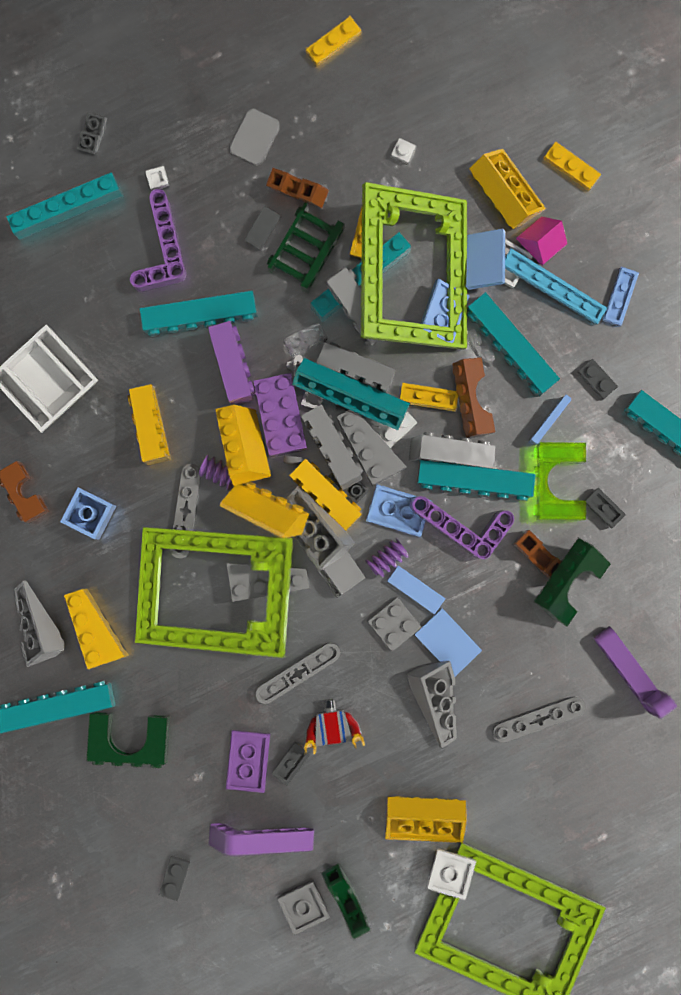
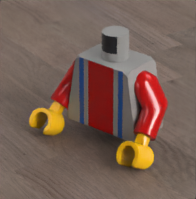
M335 699L323 700L324 711L317 712V716L311 719L306 730L305 754H307L308 748L314 749V755L316 754V746L352 742L354 748L357 749L356 742L362 741L364 747L365 742L361 736L359 724L350 713L345 712L344 709L336 710Z

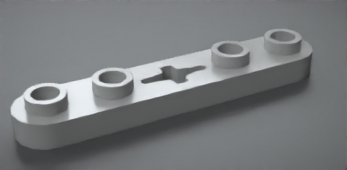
M188 464L182 469L173 529L193 531L201 481V476H199L200 468L195 464ZM186 501H188V509L191 510V513H188L186 520L183 521L184 513L181 512V509H185ZM170 549L171 554L176 558H185L190 550Z
M328 643L262 684L256 691L257 700L262 704H269L337 661L340 657V648L334 643ZM307 667V670L301 674L302 678L299 679L297 676L289 679L295 673L294 669L301 670Z
M574 696L505 720L494 726L493 736L497 741L505 743L576 718L585 712V703L581 698ZM537 714H539L541 717L549 716V718H544L542 720L541 725H539V723L533 722L530 724L531 721H534L537 718Z

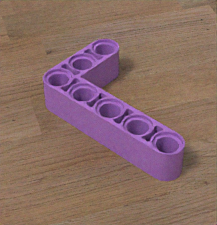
M161 189L153 190L150 193L149 199L165 264L137 270L131 274L130 282L140 292L180 283L186 278V269L169 200ZM158 197L164 198L161 203H155V200ZM162 215H168L166 221H159ZM166 233H172L170 239H164ZM170 251H177L176 256L173 258L168 257ZM175 269H181V273L178 276L172 275ZM157 273L163 274L160 280H154V276ZM138 278H144V282L141 285L136 284Z
M416 496L410 502V508L415 514L479 559H486L493 553L514 522V516L510 511H497L478 536L427 498ZM419 499L424 502V507L420 511L415 507V503ZM433 511H437L440 515L439 520L436 522L431 519ZM502 514H506L508 518L505 524L500 522ZM450 522L455 525L452 533H449L446 529L447 524ZM492 529L497 533L496 538L493 540L488 536L489 531ZM466 533L470 536L468 544L462 542V536ZM480 545L485 547L483 555H479L477 552Z
M610 626L594 637L597 645L649 714L662 719L677 707L676 703L666 692L656 688Z
M213 823L210 824L209 845L225 855L312 851L314 829L284 828L237 831L226 824Z

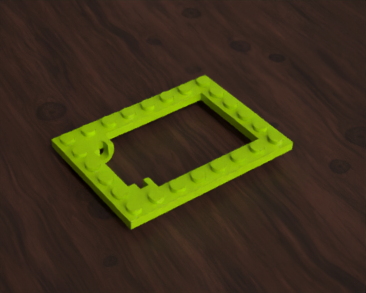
M365 182L362 184L361 338L461 350L466 349L467 200ZM399 210L433 215L436 222H442L441 226L435 229V233L447 235L448 327L382 319L383 225L394 226L399 219ZM462 312V318H461L460 324H459V325H456V324H457V321H458V318H459V315H460V313ZM423 329H429V330H431L432 332L429 333V332H427V331H425V330H423ZM437 334L445 337L447 341H452L454 339V342H446L438 338Z
M143 527L135 643L285 657L293 538ZM162 548L251 555V570L269 571L266 621L255 622V620H247L246 633L157 625Z
M461 842L456 854L475 859L474 871L561 909L556 923L572 931L554 976L548 974L546 977L540 970L536 969L532 980L528 981L442 942V938L460 898L439 892L414 950L415 954L506 995H570L606 909L605 906Z

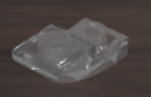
M317 323L286 338L283 343L290 355L294 357L309 352L310 347L326 342L328 337L320 323Z
M475 329L467 331V340L477 358L482 357V362L487 368L491 367L495 360L493 350H489L488 345L480 347L482 340L480 334H476Z

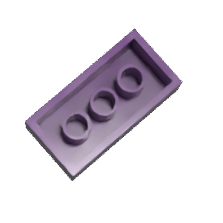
M231 321L208 327L229 403L231 405H240L254 401L253 395H256L252 381L248 380L251 374L247 363H243V359L246 356L242 345L238 344V341L241 339L236 325L232 326Z
M291 373L253 381L270 458L308 450L295 388L292 385Z

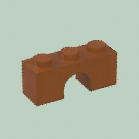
M272 168L266 184L267 187L276 192L320 208L323 207L329 192L327 188L304 178L299 179L275 168Z
M16 461L0 470V485L2 488H6L8 492L7 498L12 505L15 504L18 510L16 511L18 518L25 523H31L47 514L49 510L40 495L35 494L29 498H25L22 495V485L31 478L22 462Z
M526 530L513 545L541 573L550 579L561 563V560L553 556L530 530Z

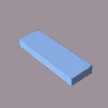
M620 267L602 321L619 327L622 326L639 272Z
M567 394L563 396L529 440V443L533 446L539 443L569 404L571 397Z
M399 565L388 579L390 584L433 614L437 612L445 600L444 597Z

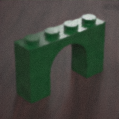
M578 537L534 602L553 619L568 627L578 612L568 601V593L573 581L584 571L601 579L611 563L593 545Z
M92 712L89 714L86 761H91L92 765H104V762H110L112 766H123V763H129L131 767H142L143 764H149L151 768H162V765L167 763L170 716H148L147 738L143 748L137 752L128 753L117 748L112 740L113 713Z

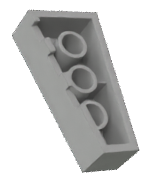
M330 342V344L324 343L316 363L385 393L388 392L396 369L375 362L370 358L359 356L352 350L346 351L341 349L338 344Z
M423 432V435L411 438L409 461L425 459V461H442L443 463L493 469L495 446L489 445V441L478 440V443L471 442L470 438L455 440L450 435L435 437V433Z
M226 563L232 601L268 596V570H251V565ZM291 568L289 592L309 589L307 569Z

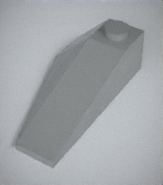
M297 486L286 498L288 503L300 505L304 508V511L309 513L300 538L304 540L307 556L319 571L341 558L355 544L344 528L300 486Z
M22 581L15 588L17 612L22 617L19 630H23L24 642H21V646L28 667L56 657L64 650V641L60 636L59 630L27 581Z
M443 661L424 665L408 673L407 677L412 693L439 747L443 748L457 739L456 716L453 709V704L456 703V697L453 696L455 676L450 661Z

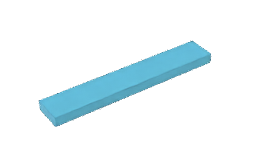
M511 248L505 256V269L596 325L599 323L607 307Z

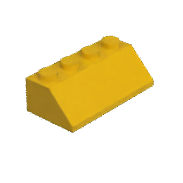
M503 148L483 154L469 168L474 179L480 183L484 193L490 197L495 208L503 215L505 222L512 229L524 225L546 209Z
M238 405L215 409L228 472L233 486L271 477L256 409Z
M253 482L235 485L219 505L281 538L302 535L309 513L304 511L302 506L290 504L283 497H275L271 495V491L263 488L259 489Z
M388 797L385 839L463 843L467 822L466 800Z

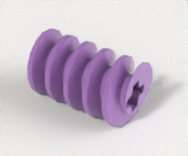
M208 454L200 467L199 476L202 477L206 474L207 480L213 477V483L215 484L220 480V487L227 484L226 489L228 491L231 490L234 486L229 476L227 464L222 467V460L216 464V457L208 460Z
M397 538V543L392 540L389 542L391 548L386 545L383 546L385 552L377 551L379 557L372 555L373 562L365 560L376 576L384 577L383 570L390 572L389 565L397 567L396 560L402 563V555L406 558L409 557L406 549Z

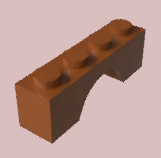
M482 357L462 359L452 363L466 438L495 433L492 413L485 411L478 403L476 397L477 384L485 376Z

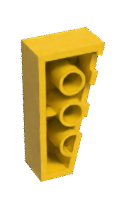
M149 384L129 389L130 395H127L129 405L133 409L131 415L133 423L136 425V438L140 446L142 462L147 465L170 461L171 458L154 386Z
M305 459L289 475L290 478L347 531L362 515L359 512L361 508L354 501L350 503L346 499L348 495L340 488L337 490L332 485L334 482L327 475L323 476L319 472L320 468L314 462L310 463Z
M81 589L64 595L87 669L129 656L88 589Z

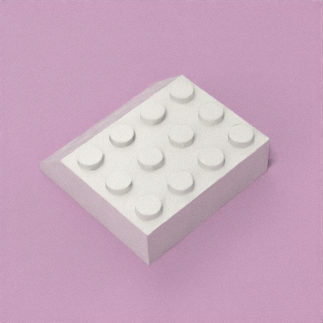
M47 325L0 366V389L41 433L99 381Z

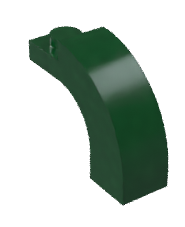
M339 863L322 872L326 887L338 904L353 940L371 931L362 904Z

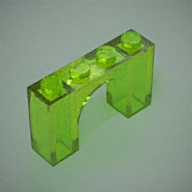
M539 442L537 447H534V459H537V466H534V474H536L535 478H537V485L534 486V497H537V504H534L533 510L534 516H537V520H586V500L559 499L551 493L547 481L549 472L557 464L585 463L586 443Z

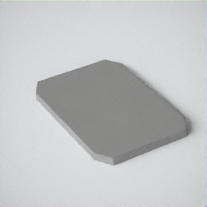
M254 108L248 111L230 146L231 154L256 166L262 163L279 130V121Z

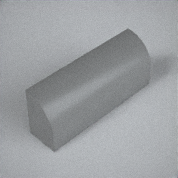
M300 535L294 536L306 553L307 548L304 540L300 538ZM348 551L323 570H318L336 598L365 579V576Z

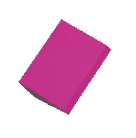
M542 216L516 238L541 266L567 245L562 221Z

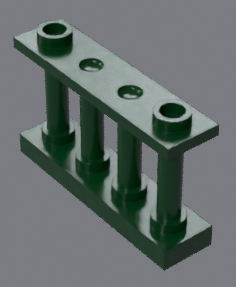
M304 202L303 206H299L296 210L294 222L275 255L269 257L267 265L270 273H273L276 267L300 280L301 290L308 293L342 235L345 224L339 220L335 225L326 223L308 213V203ZM305 219L327 231L329 235L327 240L320 241L300 230L298 227L302 220ZM295 235L319 248L320 252L317 258L315 256L312 258L289 245L293 236ZM286 251L309 264L311 268L308 273L303 274L279 260Z

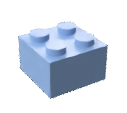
M78 487L60 522L93 539L100 540L116 505Z

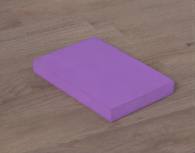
M231 731L226 789L265 792L270 733Z

